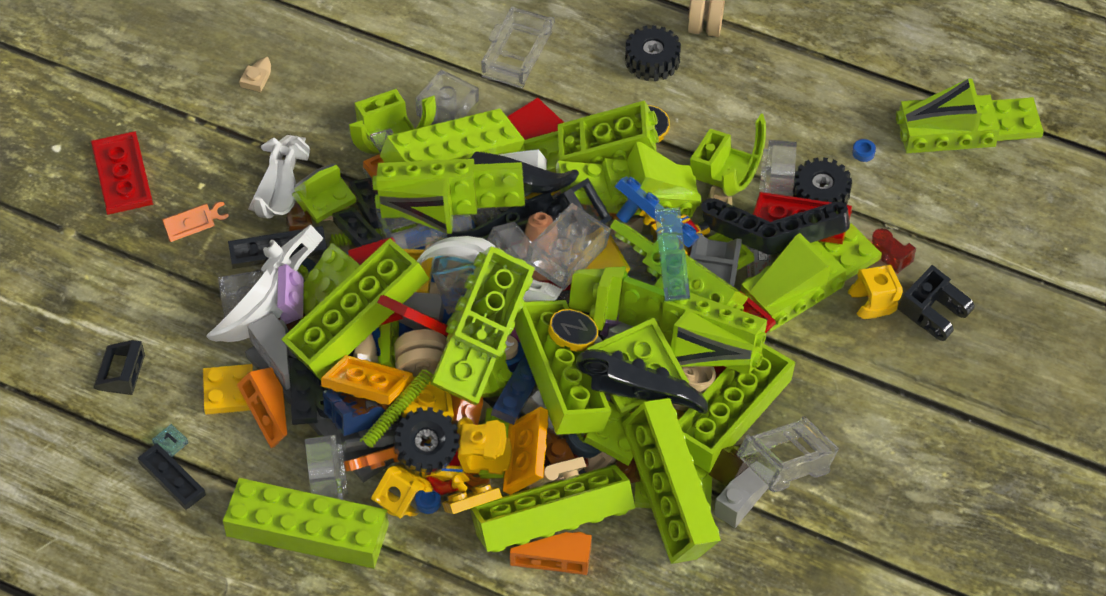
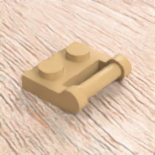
M580 457L545 467L543 478L527 486V490L579 476L578 472L586 467L584 458Z

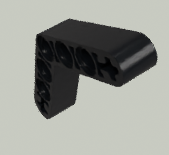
M710 198L701 204L703 220L708 223L710 230L733 240L742 239V244L768 255L783 252L799 233L812 243L844 233L850 227L848 208L843 202L829 203L771 222L719 199Z

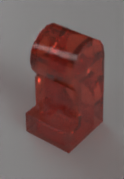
M881 228L873 232L871 243L882 253L881 260L886 265H891L897 274L914 262L916 248L912 244L908 243L904 246L897 239L893 238L892 233L887 229Z

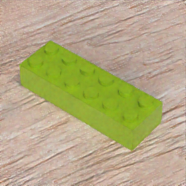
M499 108L389 135L386 137L380 157L384 163L468 159L477 151L497 155L520 152L525 140Z
M389 238L281 340L321 380V377L345 355H349L394 313L389 308L377 303L381 295H385L403 304L429 280V277L413 257Z
M566 300L524 302L522 309L516 314L514 319L516 322L515 330L545 407L548 410V415L556 435L603 432L612 411L605 394L591 389V376L582 373L576 367V358L584 351H571L570 347L557 345L551 339L548 332L549 322L554 313L569 309Z
M764 344L761 364L758 368L755 367L749 375L739 373L728 367L702 394L708 403V412L702 414L689 408L678 420L681 430L685 434V441L693 457L694 464L709 473L711 472L721 450L734 446L791 382L795 361Z
M671 399L646 401L622 425L670 563L676 564L697 560L721 541L719 529L712 517L710 504L706 500L702 489V482L697 475L693 457L687 447L685 434L681 430L677 419V412L672 405Z
M614 464L580 474L572 479H563L508 495L470 508L476 536L486 551L500 552L510 545L527 544L530 542V539L550 537L555 532L564 529L574 530L581 524L588 522L598 523L611 515H624L628 513V510L635 509L630 480Z
M243 478L238 479L223 519L226 537L375 569L389 526L388 513L383 508Z

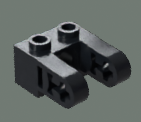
M931 265L903 295L897 309L940 341H945L953 333L954 328L945 317L931 307L937 300L961 318H966L974 310L975 305L967 295L950 283L951 279L934 265Z

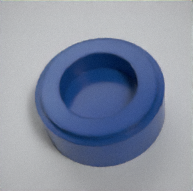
M860 139L854 143L852 154L855 159L861 162H868L874 158L876 146L872 141Z
M419 490L415 496L416 507L424 514H432L440 508L441 496L434 490L432 492Z

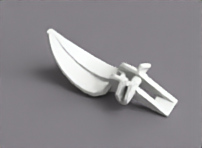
M286 135L280 141L272 138L261 146L263 151L271 152L269 167L248 210L254 211L258 217L272 218L274 215H284L292 209L295 203V199L292 196V193L295 192L294 186L296 185L293 173L297 159L308 160L310 147L305 143L306 138Z
M309 225L282 247L274 240H271L269 242L270 247L263 249L265 256L269 258L261 268L264 272L244 298L206 337L215 342L244 340L249 338L248 325L271 313H274L277 319L280 318L283 311L277 307L278 267L287 264L297 271L304 259L323 240V237ZM302 243L304 247L289 258L292 252Z
M471 236L449 237L429 246L417 259V262L421 265L428 258L449 256L474 263L479 252L482 253L490 246L495 247V245L483 238ZM533 279L523 299L524 302L554 301L563 289Z

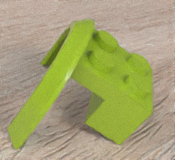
M397 89L355 102L357 122L349 124L351 139L359 150L368 154H380L387 136L432 124L436 114L435 96L422 99V117L416 128H414L407 117L405 101Z
M761 113L755 122L756 135L752 154L731 148L730 134L709 129L690 158V166L696 180L721 187L723 193L729 197L744 190L753 179L763 154L766 139L764 115Z

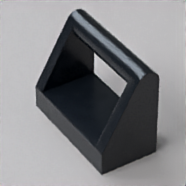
M589 178L556 196L579 238L592 233L612 219ZM582 187L601 218L595 224L591 223L574 193Z
M129 340L107 345L94 383V389L133 395L145 357L142 341ZM114 355L126 356L121 376L107 379Z

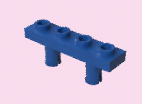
M626 176L615 185L628 198L616 214L622 222L628 223L636 211L641 208L664 227L665 230L659 238L671 244L675 239H678L688 248L698 240L699 236L695 234L696 230L688 223L683 224L678 220V215L670 208L665 209L660 205L659 199L652 193L643 191L640 188L641 184L634 178Z

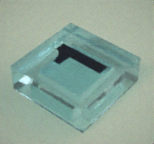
M172 424L152 439L154 445L158 443L171 457L188 444V439Z

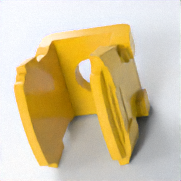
M884 265L860 269L857 274L858 279L848 290V294L851 297L868 296V301L864 306H861L857 315L862 319H871L894 313L897 310L898 301L903 290L892 266Z
M493 420L481 425L461 424L458 459L464 472L479 473L481 470H486L490 474L502 475L504 471L509 469L512 447L510 438H506L504 423L499 422V420Z
M396 464L385 472L371 500L381 505L383 509H386L388 514L397 516L400 519L404 515L417 516L416 509L410 505L412 499L419 490L432 492L433 488L428 480L414 474L411 470L408 471L404 468V465ZM397 487L401 492V496H396L389 489Z

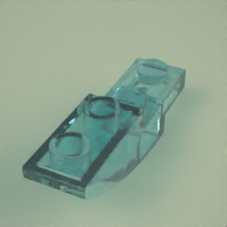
M680 208L655 210L665 301L690 299Z

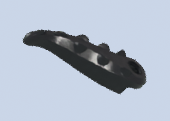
M478 151L471 158H468L474 159V164L522 162L513 158ZM522 162L525 197L531 193L543 194L559 191L571 185L579 175L577 170L554 173Z
M543 193L525 200V206L511 207L475 229L461 232L452 231V234H447V238L471 236L483 238L495 246L499 245L507 248L511 245L512 240L523 238L529 217L538 212L546 213L553 219L555 232L568 230L573 226L567 216L563 219H557L556 216L560 213H565L558 200L552 198L551 193Z
M590 349L582 352L576 358L577 369L591 376L592 390L649 401L670 398L672 404L687 406L702 414L708 412V403L702 393L690 386L687 381L671 376L664 367L654 370L646 367L642 359H635L632 362L625 360L622 352L619 350L611 354L604 350Z

